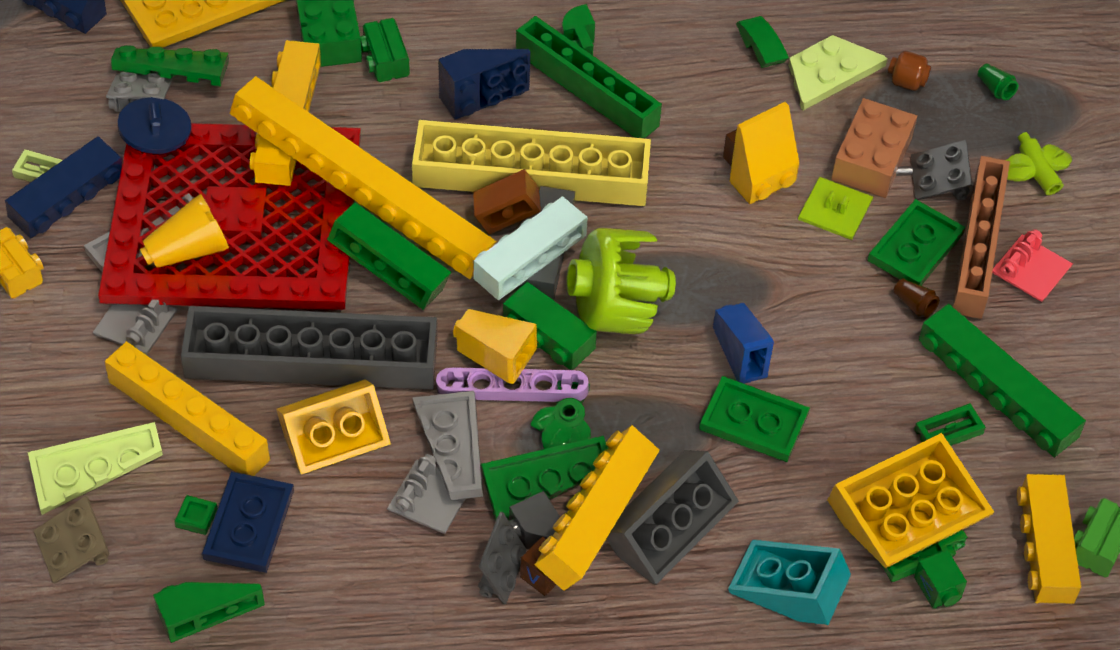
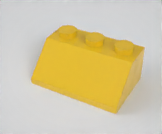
M366 379L276 409L285 440L301 475L391 444L374 385Z

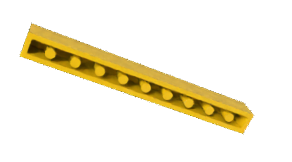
M257 76L235 94L230 115L468 279L474 276V260L478 254L489 250L496 244V240Z

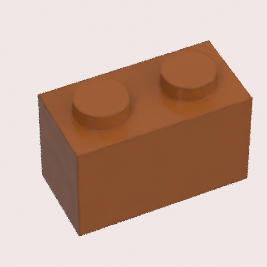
M525 169L473 192L474 216L489 235L541 212L539 187Z

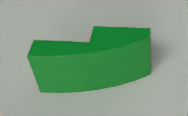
M762 16L736 23L746 48L753 47L761 68L784 63L789 58L776 32Z

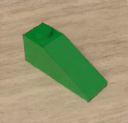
M184 582L179 585L167 586L160 592L153 594L157 613L170 643L265 605L263 590L260 584Z

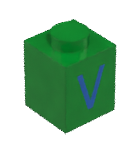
M948 550L920 560L914 575L916 582L933 609L942 605L948 607L956 604L961 600L967 584V580Z

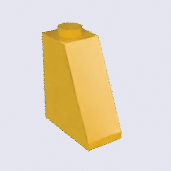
M468 309L460 320L458 319L454 325L453 335L457 339V351L507 383L514 384L537 350V326L534 323Z

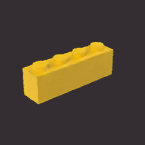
M1026 474L1022 487L1017 489V504L1023 508L1020 528L1022 533H1026L1027 542L1024 545V558L1026 562H1030L1031 568L1028 573V588L1034 591L1035 603L1074 604L1081 589L1065 475Z

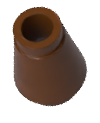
M904 278L899 280L894 287V294L917 316L929 317L936 311L940 299L932 289L907 281Z

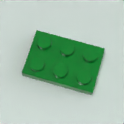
M915 199L872 249L867 261L900 280L904 278L907 281L922 286L964 235L966 227Z
M722 376L700 422L699 430L788 463L809 415L810 407Z

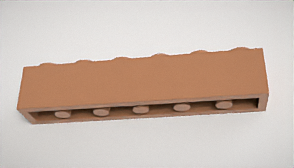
M985 156L980 157L974 179L953 308L964 316L982 319L988 300L1010 161Z

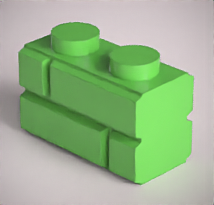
M1103 498L1100 500L1097 508L1089 507L1082 522L1088 526L1085 532L1078 529L1074 541L1078 565L1086 569L1090 568L1092 572L1098 575L1108 577L1120 553V507H1118V504Z

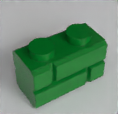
M389 18L381 20L379 23L377 21L364 23L363 35L360 36L362 53H368L366 64L369 73L374 72L378 82L389 81L392 78L408 77L410 75L409 57L396 20Z

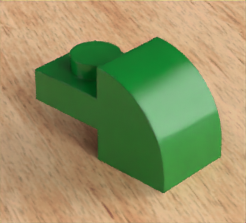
M587 4L574 7L566 13L562 22V34L593 55L595 21Z

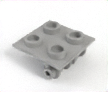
M130 72L116 74L106 95V98H109V109L121 112L130 103V99L131 102L148 97L165 99L173 77L171 79L162 78L157 72L148 75H137Z
M152 300L149 305L112 304L93 331V334L119 345H123L127 341L147 355L177 312V308L165 303L164 305H159V300Z
M426 454L415 461L387 510L446 534L465 499H450L440 471L436 467V458Z

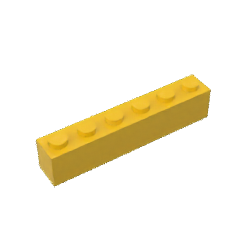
M286 40L283 52H278V71H273L272 87L308 112L321 66L320 44ZM257 133L255 139V148L257 150L256 153L252 152L250 156V170H254L255 182L291 186L297 160Z
M127 341L104 361L109 383L234 472L255 476L270 461L267 439Z
M633 425L622 433L617 430L607 440V451H603L593 462V465L596 467L595 470L588 473L580 483L583 489L569 500L566 505L569 511L567 514H563L552 527L555 533L553 536H549L539 547L541 555L534 565L563 591L583 578L660 451Z

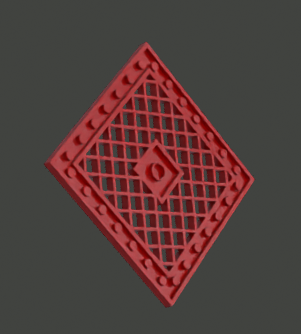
M191 123V134L187 142L180 148L163 154L141 152L126 143L98 294L99 302L102 304L149 305L152 300H159V305H164L165 303L166 305L345 310L350 256L329 242L327 238L335 220L355 203V200L298 161L296 162L295 170L301 168L304 172L298 176L293 174L291 186L266 183L251 185L247 181L255 177L254 170H250V156L252 152L256 153L257 150L255 148L257 133L246 125ZM331 127L360 147L361 128ZM169 154H172L174 158L169 160L168 162H166L163 159ZM199 154L204 157L197 163L192 160ZM226 156H231L233 159L226 164L222 161ZM183 164L188 167L181 173L176 170ZM210 166H215L217 169L210 174L206 171ZM241 166L246 169L240 174L234 171ZM167 174L171 177V179L164 183L159 180ZM196 175L201 178L194 184L189 181ZM227 176L230 180L222 185L219 180ZM314 178L318 183L310 187L307 182ZM151 185L155 187L152 191H150ZM180 185L184 188L178 194L172 191ZM207 188V193L204 194L202 191ZM267 188L273 191L269 195H267ZM298 188L302 192L296 197L290 194ZM323 191H325V198L320 195ZM188 193L192 197L202 194L229 248L221 252L205 255L197 261L190 259L159 268L155 267L148 271L145 268L148 264L144 256L142 255L138 258L141 248L145 247L143 240L164 223L162 222L155 226L152 222L159 217L164 220L172 217L173 215L168 211L175 206H178L180 209L184 207L187 203L182 197ZM162 196L168 199L162 204L156 202ZM280 199L286 202L281 207H277L274 204ZM309 200L316 203L310 208L304 205ZM147 206H148L150 209H152V210H150L149 212H147V213L145 214V212L147 211ZM265 210H268L270 214L265 216ZM294 210L300 213L293 219L288 216ZM323 212V219L317 215ZM279 220L284 224L278 229L271 226ZM308 221L314 225L308 230L302 227ZM148 228L149 231L141 236L142 230ZM264 231L268 235L262 239V234ZM291 232L298 235L291 241L285 237ZM319 234H321L320 241L315 238ZM246 241L252 245L244 251L239 248ZM276 242L282 246L274 252L268 248ZM305 243L312 247L306 252L299 249ZM231 252L235 257L226 262L222 257ZM259 253L265 256L259 262L252 259ZM289 254L295 257L289 263L283 260ZM317 256H319L318 264L315 261H313V259ZM184 262L188 267L180 272L175 269L176 266ZM212 263L218 266L217 269L210 273L205 269ZM245 264L248 269L240 274L236 268ZM272 265L279 268L272 274L266 271ZM302 266H306L309 271L303 275L296 271Z

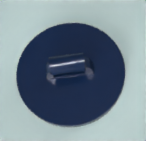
M153 97L141 98L127 104L121 110L118 116V132L121 138L136 150L151 154H163L172 152L187 142L191 134V120L181 106L170 100Z

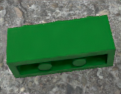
M526 282L503 303V317L536 324L537 348L542 349L551 356L554 362L564 365L569 370H574L596 349L597 331L589 328L585 322L529 282Z

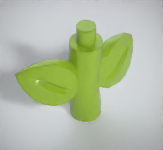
M1027 132L1020 134L1018 140L1021 144L1019 147L1021 153L1012 155L1005 160L1010 161L1007 180L1019 182L1034 177L1046 195H1053L1059 192L1064 184L1055 171L1068 168L1072 162L1071 155L1051 144L1041 148L1036 138H1030Z

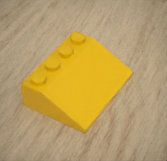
M942 433L835 484L827 499L843 526L885 568L994 514V510Z

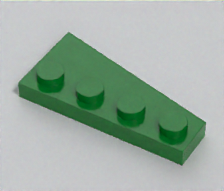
M131 45L116 48L111 58L112 70L147 75L151 71H157L160 77L169 79L176 75L187 76L188 82L198 83L200 78L211 80V85L220 87L229 63L228 52H220L217 49L192 51L189 48L164 50L162 47L138 49Z
M604 435L482 463L481 472L495 521L500 512H503L509 521L510 506L544 491L549 500L580 485L584 477L595 470L596 467L593 465L595 459L608 449Z

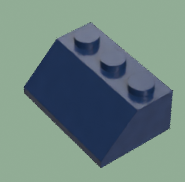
M23 0L27 5L35 6L44 11L49 17H55L64 22L68 27L77 29L84 34L107 15L104 0Z

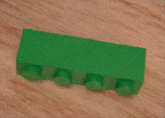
M356 202L335 220L327 238L329 242L422 310L443 291L451 274V271Z

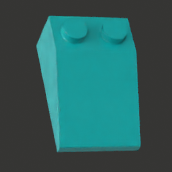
M752 539L728 590L733 595L796 621L829 625L851 573L840 548Z

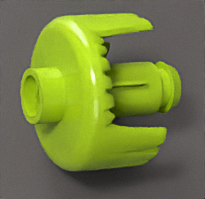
M597 228L587 236L581 248L579 259H572L569 264L567 291L570 296H576L578 315L589 328L599 332L644 333L652 325L653 319L650 318L656 315L658 306L637 301L655 302L659 298L661 302L672 299L676 287L674 272L667 267H663L660 271L659 267L655 265L633 264L636 254L625 251L638 249L640 247L639 242H656L657 239L654 235L647 231Z

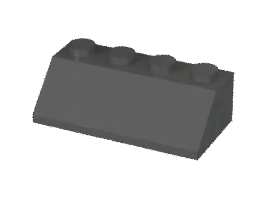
M684 450L623 510L606 539L621 560L652 584H657L739 501L708 451Z

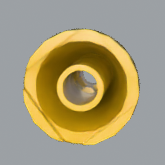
M200 194L143 240L145 247L141 248L140 251L148 265L154 263L156 268L221 252L229 248L216 219H214L210 212L209 206L202 194Z

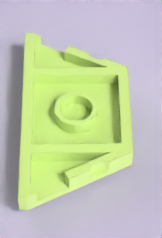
M834 35L790 57L788 66L791 75L794 77L795 90L798 91L800 97V108L804 111L884 68L888 58Z

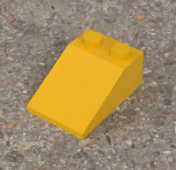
M783 102L737 125L729 182L749 205L758 200L768 198L773 192L781 188L790 187L797 179L799 157L789 105Z

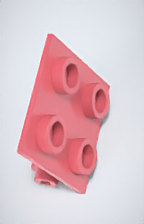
M1034 229L1028 231L1025 235L1022 234L993 268L992 273L1043 302L1073 263L1042 246V234Z

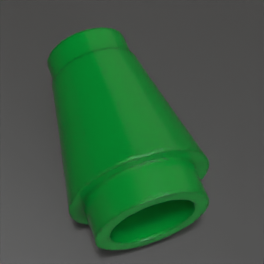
M988 63L982 65L978 70V77L997 99L1009 100L1017 92L1019 85L1015 76Z

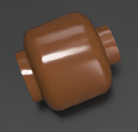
M902 51L898 58L892 57L888 68V73L892 74V83L894 85L912 91L918 90L920 86L925 87L931 71V66L928 65L926 57L908 51Z

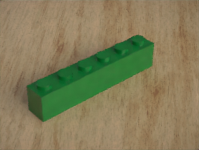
M534 16L516 30V49L530 50V64L635 138L645 139L660 126L662 103L543 20Z
M949 303L923 322L919 341L925 349L939 357L948 369L955 371L961 376L970 388L984 396L993 408L1000 410L1006 415L1015 427L1029 435L1042 450L1047 451L1055 458L1080 438L1086 420Z

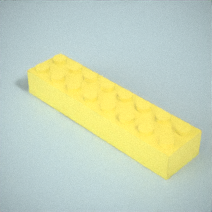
M419 120L412 161V182L415 186L421 188L474 192L525 169L538 185L539 190L540 186L575 191L576 201L645 206L651 139Z

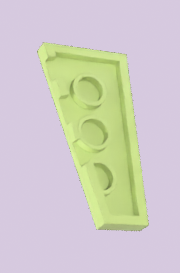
M155 422L28 452L41 514L43 515L162 456L163 453Z

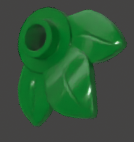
M565 398L559 401L556 406L540 409L534 415L531 422V427L543 431L542 443L544 449L591 438V429L584 421V406L579 400L574 398ZM568 408L575 410L574 415L570 417L565 416L563 413Z

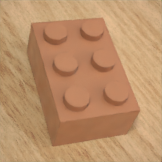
M863 98L836 156L831 180L886 198L912 140L917 115Z

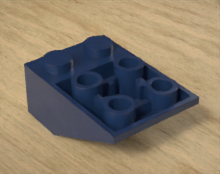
M463 49L438 59L439 98L454 120L469 116L476 111L494 106L501 101L529 91L530 50Z

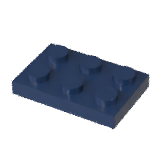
M231 472L202 552L203 560L267 573L294 493V484Z

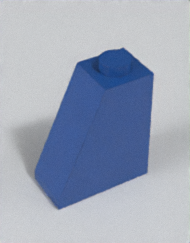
M745 303L726 305L716 309L713 329L736 380L745 384L767 378L774 344L770 334Z

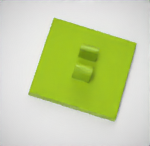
M819 177L798 220L853 240L873 200V196Z

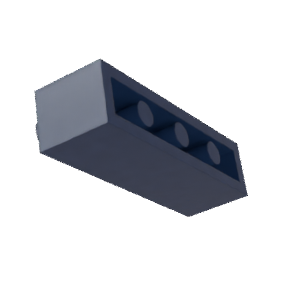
M97 136L5 200L7 217L30 239L39 233L46 232L58 219L70 215L75 207L82 202L91 200L102 188L108 184L115 183L120 178L122 158Z

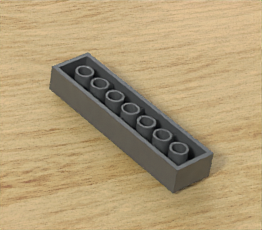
M189 306L181 352L184 378L344 386L366 379L374 387L434 389L438 339L437 317Z

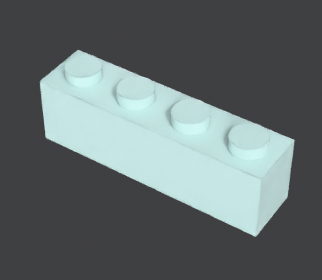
M563 196L554 203L547 204L539 214L532 219H526L510 235H504L492 248L478 254L474 260V280L499 301L583 239L587 234L588 217Z

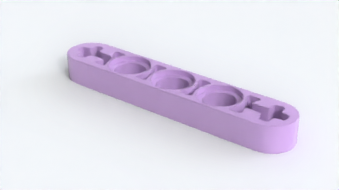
M445 368L436 377L439 394L474 391L476 400L559 402L565 398H574L581 401L587 397L589 392L588 377L583 372L577 370L523 369L517 379L521 385L515 390L505 388L504 384L506 381L485 368ZM480 379L490 382V385L485 389H477L473 386L475 381ZM450 380L455 381L451 387L447 386ZM464 380H467L468 388H464ZM561 380V390H557V381ZM540 381H548L552 384L550 389L544 391L535 387ZM572 382H578L577 389H571Z

